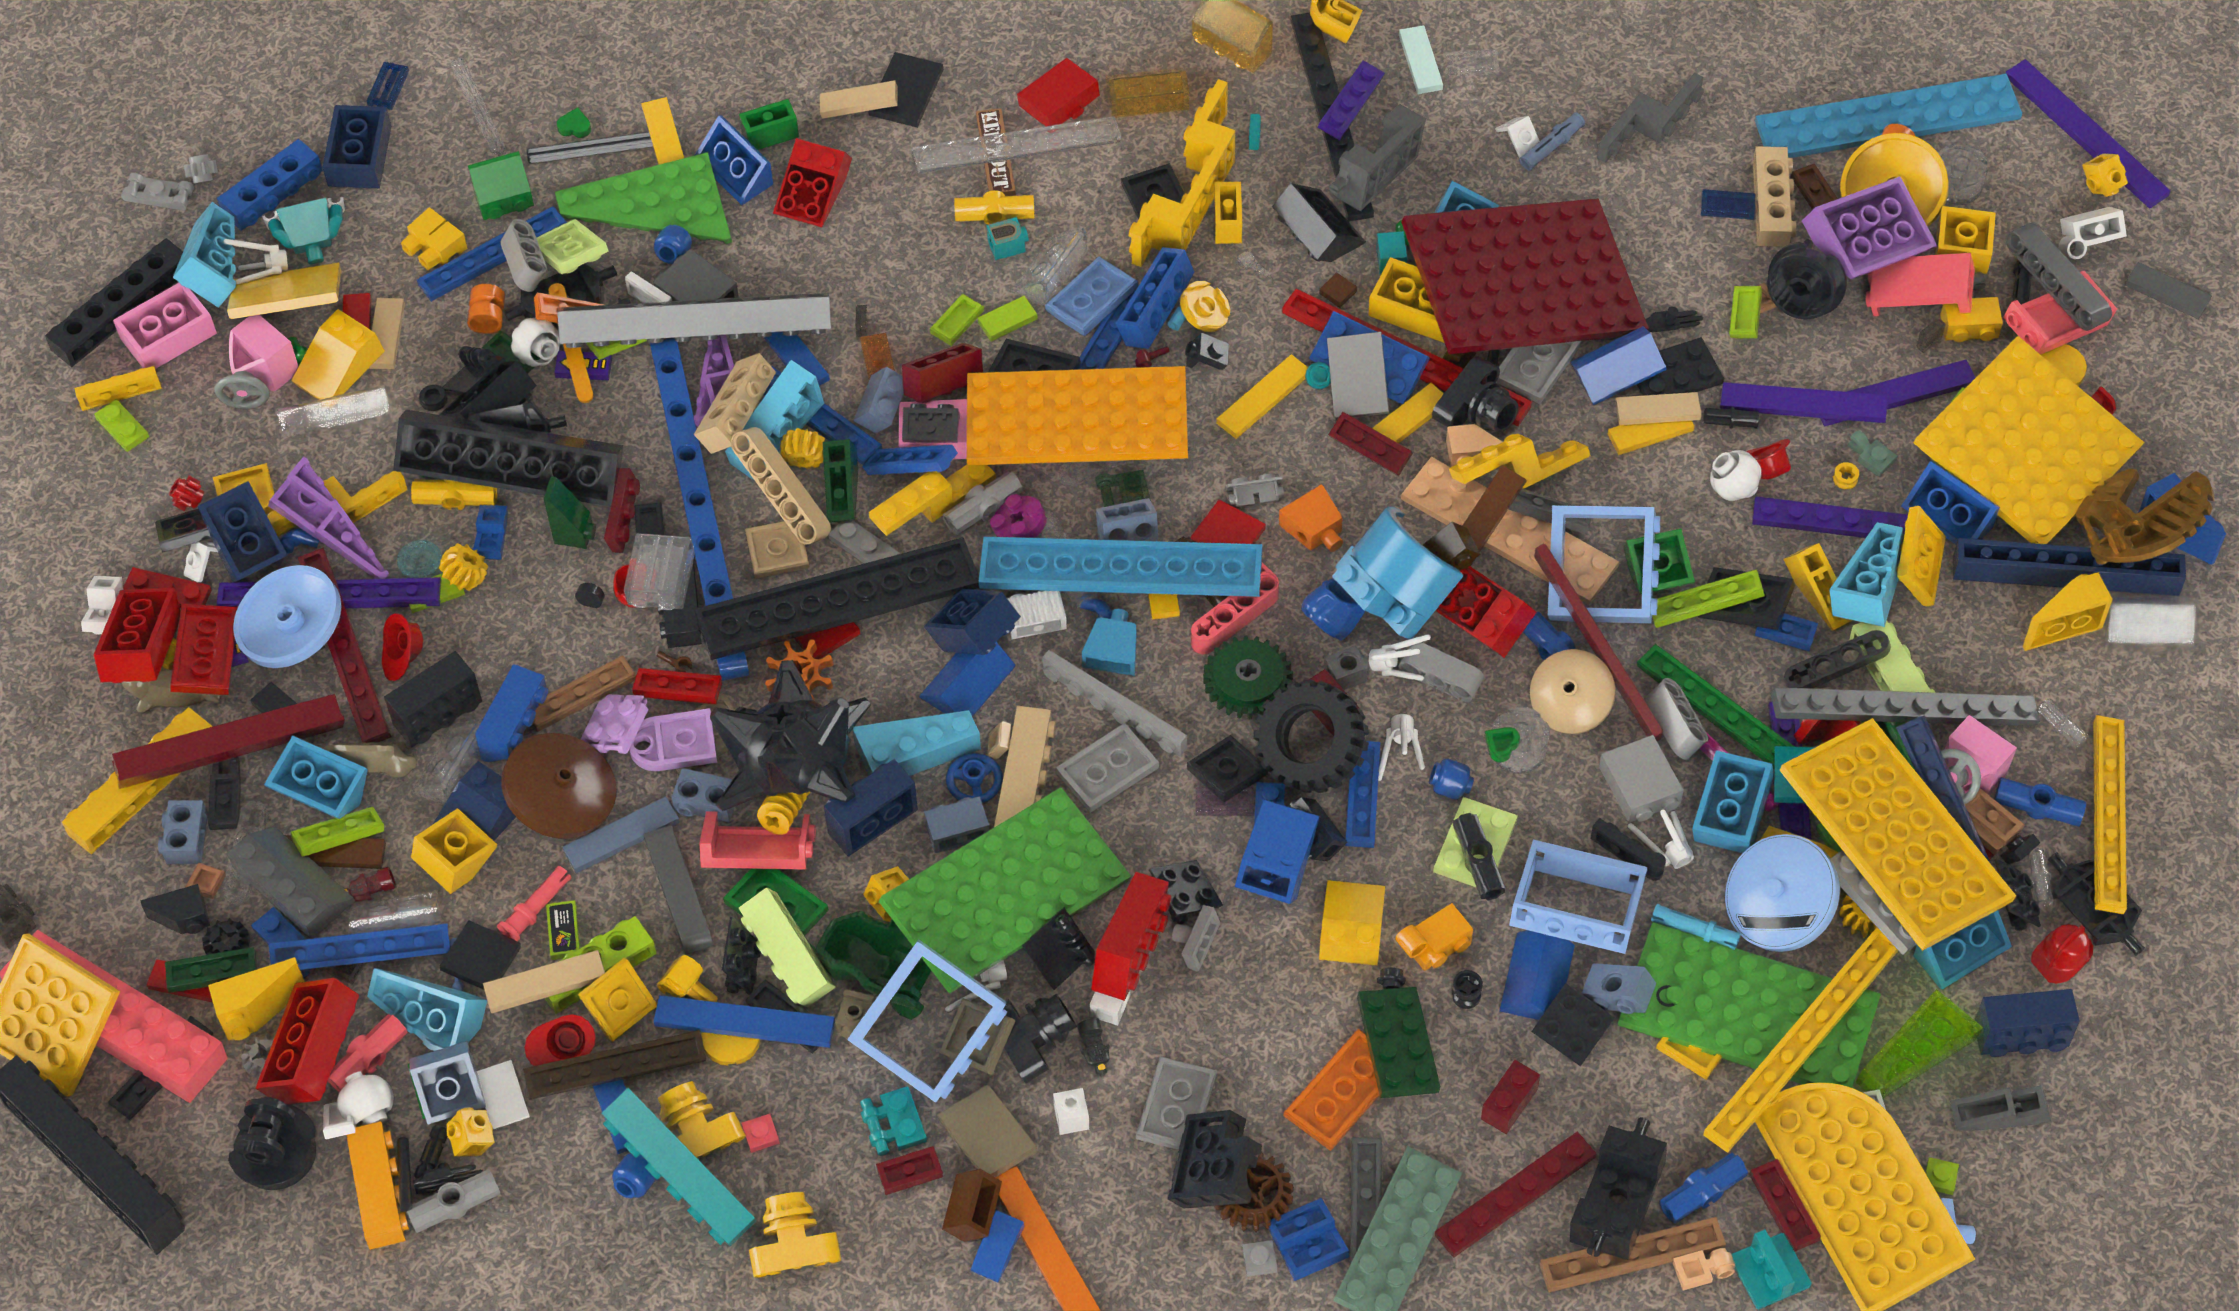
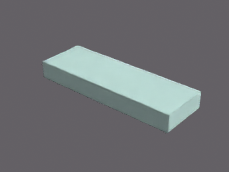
M1425 26L1400 29V41L1417 94L1443 90V82Z

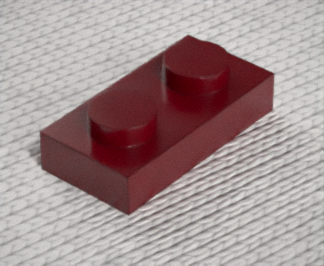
M934 1146L876 1164L885 1195L943 1177V1171Z

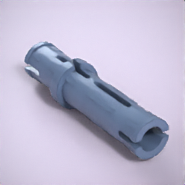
M1574 112L1562 124H1556L1550 134L1520 157L1519 162L1521 166L1531 171L1534 166L1562 143H1568L1571 136L1585 126L1584 118L1579 113Z

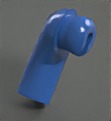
M300 528L284 534L280 539L287 554L292 553L294 547L301 544L317 548L319 540Z
M1083 595L1080 608L1098 614L1096 619L1100 617L1111 619L1112 609L1107 602Z

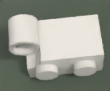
M2106 207L2060 219L2062 235L2066 236L2060 240L2058 249L2066 257L2080 259L2086 254L2087 246L2126 237L2123 210ZM2075 242L2076 248L2070 253V246Z

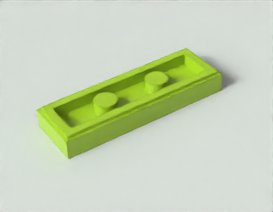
M369 807L347 814L340 819L333 818L291 831V837L301 856L304 857L384 832V823L374 807Z

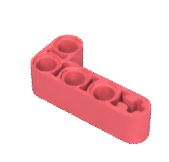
M1262 563L1260 597L1228 596L1199 618L1191 627L1192 649L1198 654H1208L1214 651L1215 647H1219L1224 641H1227L1274 605L1279 595V580L1277 576Z

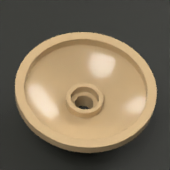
M1563 650L1551 655L1539 665L1530 685V700L1538 718L1549 728L1565 734H1580L1594 729L1606 719L1615 701L1616 688L1611 671L1600 658L1583 650ZM1567 684H1574L1575 688L1572 692H1565Z

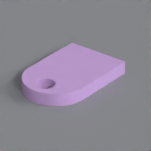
M710 708L644 719L629 749L632 760L639 767L648 771H664L717 763L713 724L710 720ZM646 741L650 743L646 750L635 748L639 742Z

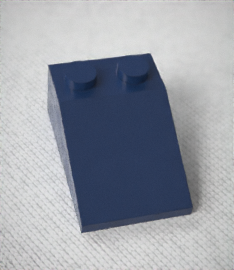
M249 481L197 506L218 554L233 582L288 556Z
M477 761L459 780L434 823L458 808L495 841L516 818L505 801L501 785L502 776Z

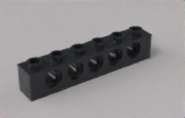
M167 238L152 247L141 259L135 261L126 271L115 277L106 287L95 293L86 303L74 310L65 320L54 326L45 335L50 350L72 368L117 331L114 319L169 289L178 282L173 276L183 251Z

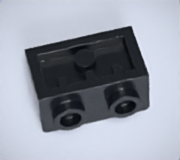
M916 403L911 404L910 408L903 407L902 441L958 443L959 409L954 408V405L939 404L937 408H927L925 404Z

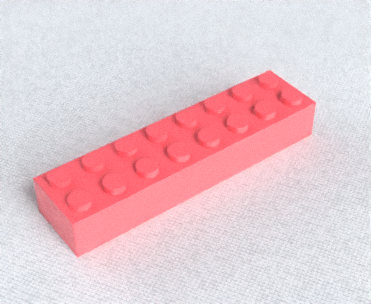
M37 930L32 935L120 991L96 1044L97 1047L136 1071L143 1072L144 1076L154 1082H159L162 1087L188 1103L192 1102L228 1059L220 1040L41 931ZM11 960L0 971L1 980H3Z

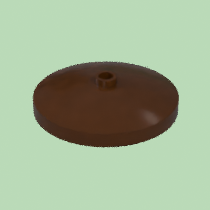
M562 733L538 734L522 741L509 755L501 778L505 801L517 819L533 831L552 838L573 839L592 833L606 821L616 800L617 787L615 776L602 754L587 742Z

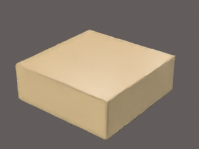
M1002 721L989 733L987 756L994 760H998L1009 749L1010 723Z

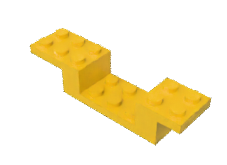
M1218 79L1214 87L1208 89L1203 107H1198L1192 126L1188 125L1185 130L1183 140L1186 141L1183 156L1186 157V168L1200 172V174H1195L1193 177L1190 192L1183 195L1180 203L1153 194L1149 202L1143 204L1138 222L1132 223L1129 230V237H1131L1129 253L1132 254V264L1142 267L1152 248L1161 250L1162 247L1186 251L1214 200V183L1224 182L1235 163V130L1222 126L1227 116L1228 82Z

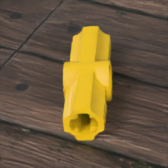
M989 191L983 197L954 198L955 221L983 220L989 225L1015 217L1017 219H1034V195L1005 196L1000 191Z
M414 479L411 486V499L413 504L442 505V507L451 510L452 507L462 510L465 508V505L497 504L498 488L446 479Z

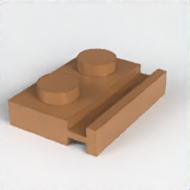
M1979 788L1976 796L1965 804L1983 846L1994 855L1998 854L1999 850L2012 841L2024 828L2025 824L1981 788Z

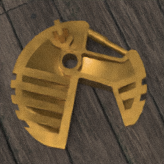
M2126 469L2105 480L2104 486L2098 485L2092 491L2094 495L2087 496L2076 513L2078 523L2086 529L2087 537L2092 546L2090 550L2096 563L2102 565L2107 562L2128 563L2142 561L2169 552L2186 542L2185 538L2192 537L2197 533L2196 527H2202L2205 524L2206 518L2204 515L2211 514L2213 507L2207 500L2214 501V492L2209 479L2195 471L2137 514L2125 505L2139 479L2137 469ZM2092 527L2098 528L2105 537L2100 540Z

